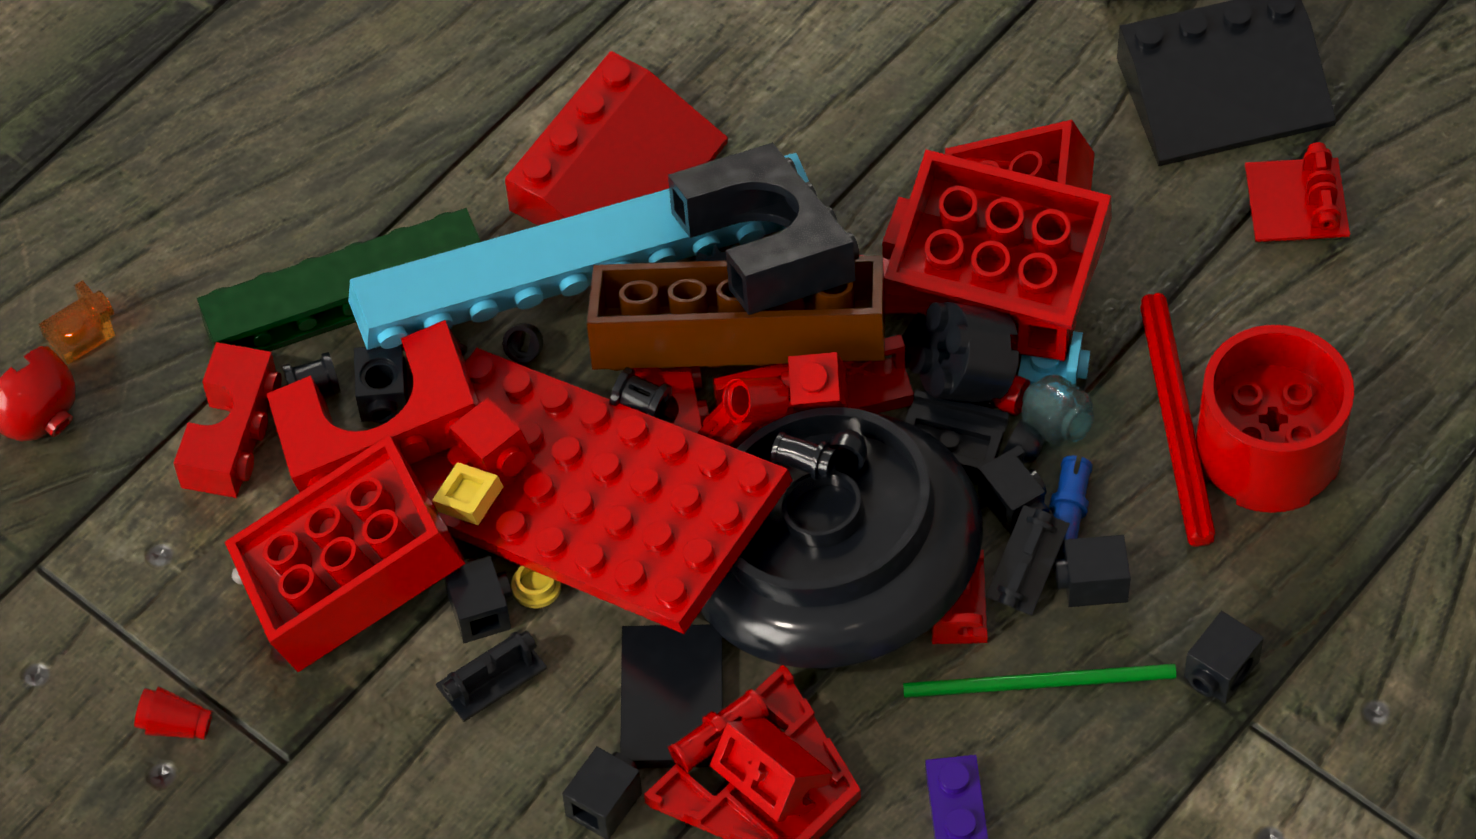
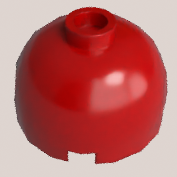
M40 346L23 356L30 364L18 372L10 367L0 377V433L7 438L17 441L37 440L47 433L55 437L70 424L73 418L69 410L75 401L76 385L71 370L49 346Z

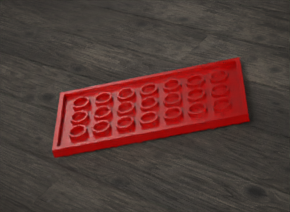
M476 348L465 364L479 404L488 397L522 430L535 459L524 466L518 474L510 477L502 484L503 489L479 525L438 512L451 536L685 634L793 481L789 470L619 403L617 406L610 405V399ZM459 445L426 457L422 461L409 464L431 502L457 462L476 468L464 457Z

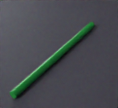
M1174 663L903 683L904 698L1176 679V665Z

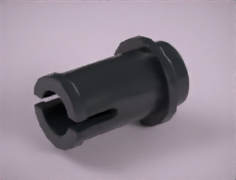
M780 432L777 435L771 451L773 463H780L808 472L811 478L817 481L822 477L831 478L839 457L838 450L832 449L831 444L827 441L816 444L788 435L785 432Z

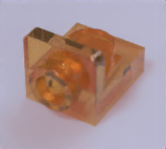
M83 280L74 285L78 296L77 301L39 323L42 335L67 365L115 336L109 318L114 314L110 302L100 290L93 293Z

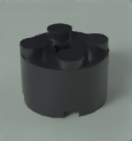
M954 302L932 303L926 312V323L921 334L920 343L911 352V370L915 374H920L923 387L933 398L985 405L992 404L990 400L993 398L1001 399L1006 395L1016 375L1019 351L1011 350L1010 334L1018 335L1015 322L1010 314L982 306Z

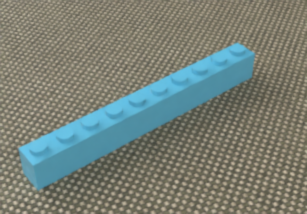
M797 153L784 156L785 158L789 157L792 159L797 173L805 182H809ZM669 189L352 278L350 279L348 301L366 349L370 350L380 346L384 349H390L401 345L402 337L446 320L451 329L453 325L470 320L473 322L487 321L495 317L498 312L511 308L529 309L540 304L543 299L556 295H577L586 290L588 286H591L593 265L676 262L677 260L697 256L698 252L711 256L714 245L719 249L736 243L743 245L762 239L764 235L784 230L787 227L767 221H748L690 238L671 213Z

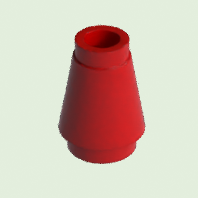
M160 686L157 687L156 691L145 688L137 707L134 727L144 729L145 735L199 738L205 740L210 728L213 710L205 709L203 706Z

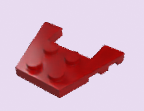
M781 665L754 691L764 701L769 712L768 717L781 727L787 736L833 772L828 785L819 789L812 788L805 794L804 797L810 798L816 803V807L805 814L786 816L784 821L777 822L731 783L719 794L713 796L677 764L644 793L645 804L650 808L723 839H819L861 799L860 787L830 737L827 738L815 719L813 709L807 699H803L794 684L792 674L784 665Z

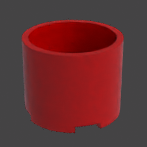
M1286 325L1253 327L1235 334L1222 343L1211 356L1205 370L1196 433L1197 448L1203 476L1206 481L1211 480L1220 490L1236 499V505L1253 511L1268 513L1286 512L1310 504L1311 498L1318 495L1332 480L1336 479L1342 461L1353 406V378L1347 363L1340 353L1331 344L1312 332Z

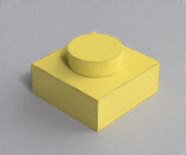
M457 462L432 499V502L440 513L479 525L503 489V485L498 475Z

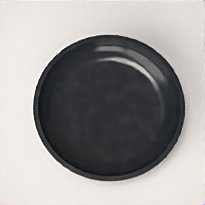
M823 407L803 410L777 419L753 433L737 449L769 462L773 461L771 460V451L774 441L780 432L820 444L823 441L829 442L840 430L852 429L859 432L865 438L867 456L862 468L858 472L842 473L835 470L831 478L822 477L818 481L812 479L808 472L780 463L777 464L789 470L793 481L702 608L701 613L709 624L714 626L722 637L742 651L762 660L797 668H834L858 664L893 652L928 631L944 617L966 589L975 571L983 540V518L977 492L960 462L943 443L928 432L903 420L847 407Z

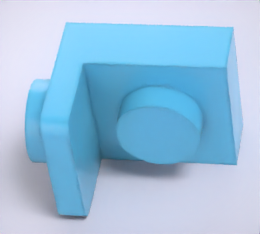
M1073 331L1072 342L1065 361L1022 354L1018 376L1030 380V391L1075 397L1077 378L1087 379L1090 361V351L1082 350L1083 332Z

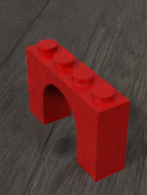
M446 320L401 338L413 375L412 393L404 408L391 420L378 427L364 431H347L334 426L328 405L311 375L266 394L291 479L299 492H302L387 435L394 439L408 464L422 461L426 457L458 445L449 427L476 407L479 402L461 350Z

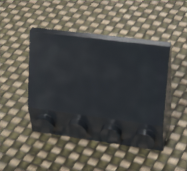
M1230 0L1120 25L1117 61L1158 166L1335 126L1336 124L1311 21L1302 0Z

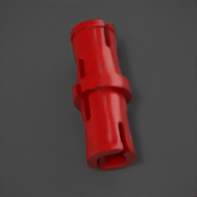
M749 689L743 696L720 712L715 713L711 711L702 718V725L678 742L668 746L669 753L674 762L688 773L693 767L716 751L727 722L766 718L769 715L768 709L761 697L754 690Z

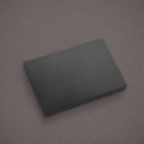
M712 624L690 625L685 634L663 625L622 626L620 753L630 758L638 768H672L676 763L669 753L668 746L678 742L702 725V718L711 711L718 713L723 710L722 635ZM714 753L695 767H710L709 765Z

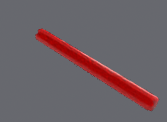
M1162 293L1146 294L1141 298L1140 309L1188 543L1193 547L1208 546L1214 542L1215 529L1168 303Z

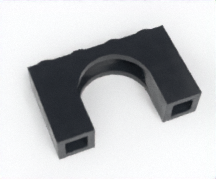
M773 142L668 174L671 213L690 238L748 221H767L787 227L774 235L726 250L729 290L748 315L856 281L855 260L859 259V248L854 235L851 232H845L838 223L832 208L823 205L818 199L813 185L810 182H805L800 177L792 159L789 157L785 158Z

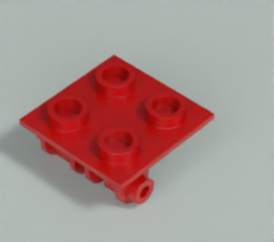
M1316 142L1310 144L1307 152L1304 154V158L1301 160L1245 162L1255 242L1350 237L1338 158H1332L1331 150L1326 148L1324 143Z

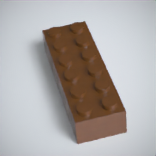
M883 255L859 256V259L855 260L856 281L752 315L747 314L729 290L726 260L593 265L587 316L592 370L610 369L620 371L626 367L671 369L674 367L692 366L716 368L724 365L768 366L771 364L788 363V356L837 352L843 362L865 363L868 361L885 360Z

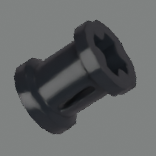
M329 352L322 353L319 360L292 367L290 364L282 366L287 385L311 375L321 393L331 391L333 394L341 393Z
M626 367L614 384L609 405L617 406L620 403L662 419L672 396V386L666 383L658 386L635 376V370Z

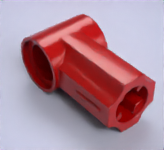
M777 377L736 378L730 380L724 388L722 402L703 420V427L697 433L737 449L762 424L767 421H775L785 415L789 404L785 384Z

